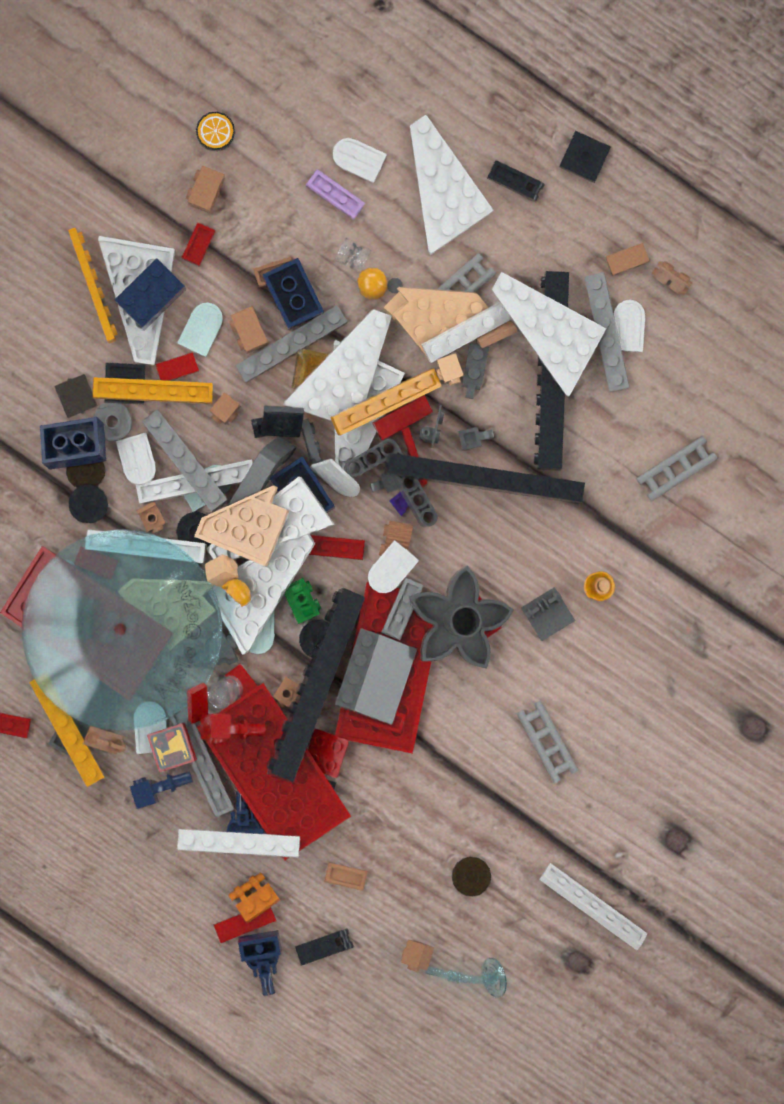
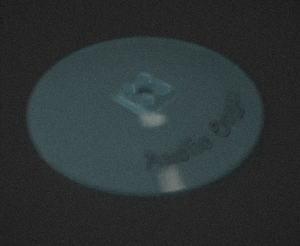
M112 530L92 534L77 540L60 551L46 564L36 578L27 597L22 620V641L26 660L34 679L44 694L58 708L73 718L92 726L112 730H132L155 725L179 713L188 706L187 690L201 683L207 684L214 671L221 649L222 617L212 584L207 581V576L201 567L186 552L173 543L153 534L133 530ZM120 623L126 627V632L123 635H118L115 632L116 625Z

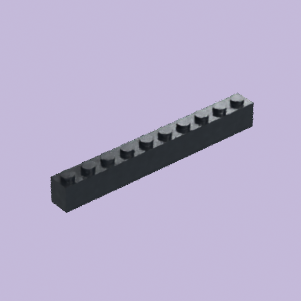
M546 271L545 276H541L540 288H544V295L568 308L569 272ZM538 356L537 366L541 367V374H537V386H540V394H536V406L540 407L539 414L536 413L535 425H539V433H535L534 445H538V453H534V465H537V470L561 471L565 393Z
M395 453L387 454L384 475L574 504L583 502L585 482Z
M346 588L335 591L332 597V602H334L332 608L328 609L324 618L326 620L325 626L320 629L317 636L319 639L318 644L313 647L310 653V657H312L311 662L306 665L303 671L305 676L303 682L299 683L296 689V694L298 695L295 702L293 701L289 707V718L284 721L281 727V731H283L280 739H277L274 745L275 754L267 763L268 775L287 783L294 782L364 602V596Z

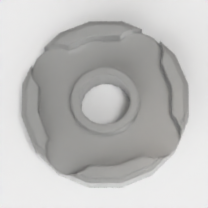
M120 403L102 404L93 416L98 417L104 423L105 440L118 441L125 438L132 427V416L129 410ZM111 416L118 419L115 427L107 425V419Z

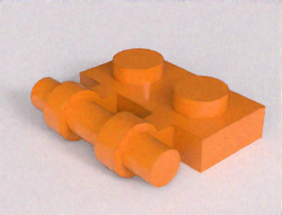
M261 872L256 876L252 875L248 878L249 881L240 887L236 886L234 891L228 894L232 901L238 897L241 899V902L235 906L247 923L280 901L269 883L263 887L260 886L259 883L265 879ZM254 887L256 892L246 897L244 893Z

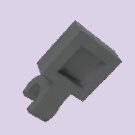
M478 427L458 431L463 451L482 447L481 441L494 439L493 429L479 432Z
M384 473L381 474V481L370 484L372 492L386 488L387 493L399 489L393 477L384 475Z

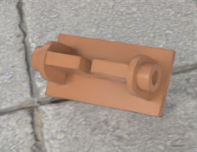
M660 261L657 264L660 269L655 267L651 274L664 285L669 279L672 280L669 288L679 295H685L688 291V288L685 286L690 288L693 283L690 281L691 278L683 272L678 273L675 271L674 266L669 262L664 261L663 263Z
M90 725L83 742L84 745L116 755L126 750V744L123 742L124 736Z

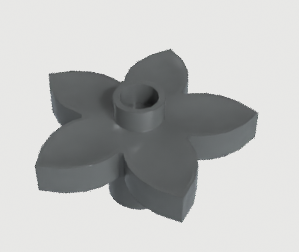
M468 565L463 566L452 576L447 586L446 597L429 591L409 596L415 613L422 620L432 624V627L425 633L421 642V661L443 659L457 648L458 653L466 662L485 669L488 667L491 648L484 631L494 630L502 626L509 619L514 609L498 600L484 599L478 601L479 584L475 574Z

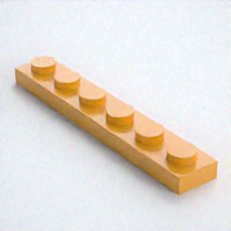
M76 227L69 229L68 232L107 342L109 344L116 341L115 336L118 333L115 325L109 322L108 317H111L108 305H103L102 299L105 296L102 288H97L95 280H98L95 268H90L89 262L92 259L89 251H84L82 244L85 243L82 231L78 232Z
M431 368L330 418L337 435L341 436L441 387V383L435 369Z
M93 378L94 399L212 404L213 383Z
M46 672L30 681L29 683L86 787L105 778L89 747L83 744L84 738L48 673Z

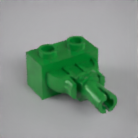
M303 578L291 583L284 594L298 624L319 616V610L322 609L318 599L313 600L310 592H313L309 580L305 582Z

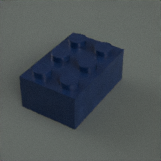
M156 258L114 300L145 331L186 290V287Z
M299 258L262 274L288 330L324 313Z
M98 417L40 425L42 464L49 470L107 461L104 423Z
M303 456L272 475L270 481L273 486L278 487L277 492H280L296 478L302 477L326 513L335 509L331 499Z

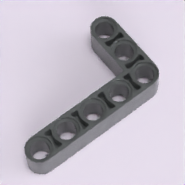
M277 437L264 446L228 506L264 490L275 470L290 459L296 450V446L283 437Z
M387 439L348 461L344 466V471L352 478H356L383 462L385 464L387 453L383 450L384 444L392 446V453L402 455L403 453L394 440ZM367 454L375 456L376 461L374 464L367 462ZM351 463H355L358 466V473H351L349 470ZM392 476L420 526L430 527L434 525L438 520V515L419 481L410 479L412 487L407 489L403 485L405 478ZM415 495L420 496L422 499L420 506L415 505L413 502ZM424 513H429L432 516L430 523H426L423 520Z

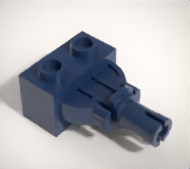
M190 771L175 776L167 774L166 780L154 784L152 779L147 780L146 777L133 781L134 785L129 787L136 809L158 803L159 800L156 793L168 789L174 792L177 790V787L192 783L193 779Z
M235 792L237 820H235V812H231V821L228 823L226 831L223 832L264 834V829H261L252 811L251 819H249V807L244 799L241 801L240 792Z
M279 930L240 936L238 947L241 962H246L248 967L252 969L254 977H257L259 973L263 996L268 995V989L270 995L275 994L272 971L273 974L277 973L276 965L282 952Z

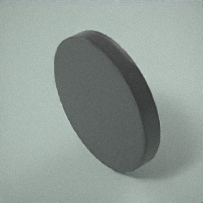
M392 278L388 282V290L391 293H398L397 288L403 287V283L398 278Z

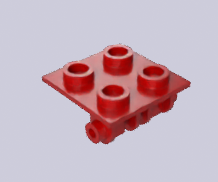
M315 728L308 751L323 774L338 778L350 740Z

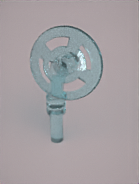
M487 958L483 962L482 976L464 975L461 972L446 971L429 966L425 971V974L445 978L449 982L452 980L453 983L456 981L457 984L459 982L483 984L489 994L495 998L502 997L507 988L504 969L495 958ZM500 980L499 990H497L496 986Z

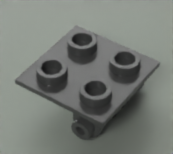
M442 405L439 407L435 428L423 427L420 430V439L424 442L432 443L431 448H433L434 443L438 444L441 430H438L437 427L438 424H442L445 412L441 410Z
M555 587L521 607L541 641H544L575 621Z

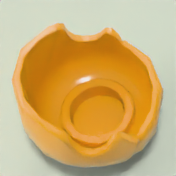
M367 268L361 271L357 279L360 294L369 300L384 296L388 287L384 272L378 268Z
M594 572L584 581V591L587 597L596 601L607 600L615 592V581L606 572Z
M234 578L221 586L227 594L241 604V607L250 603V590L243 581Z

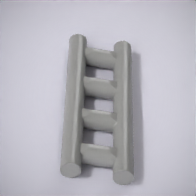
M477 253L437 290H450L459 281L466 289L464 292H476L496 272L493 268L486 271L479 263L483 260V257ZM472 268L481 276L473 284L464 276Z
M701 436L636 478L640 485L646 482L652 492L647 495L651 502L718 459L714 452L708 455L702 447L703 444L707 443L704 436ZM696 450L702 460L691 466L686 455ZM679 461L685 471L675 477L669 466ZM663 472L668 482L658 487L652 477Z
M540 700L534 703L536 710L527 715L524 710L516 714L555 784L561 780L558 774L568 769L571 774L579 770ZM541 716L546 727L535 732L530 722ZM550 734L555 745L545 750L539 739ZM560 752L565 762L554 767L549 757Z

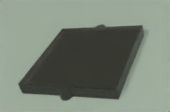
M85 374L73 379L68 378V381L54 386L67 418L80 413L84 414L85 411L98 406L93 398V393Z

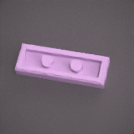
M318 169L306 184V187L353 220L365 205L363 201Z

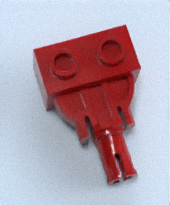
M231 714L201 715L200 740H207L208 744L224 743V739L231 738V735H240L241 739H246L250 735H265L266 733L265 724L248 723L246 720H241L240 724L231 723Z

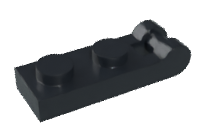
M495 160L487 179L533 202H537L538 194L545 186L543 182L498 160ZM528 184L533 186L531 191L526 190Z
M348 928L295 946L301 966L354 948L353 942H350L348 936L350 934ZM341 938L342 945L337 946L335 939Z

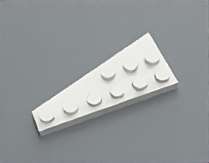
M302 477L296 478L273 498V504L289 510L276 545L335 525ZM214 544L206 548L213 559L222 554L234 560L242 557Z

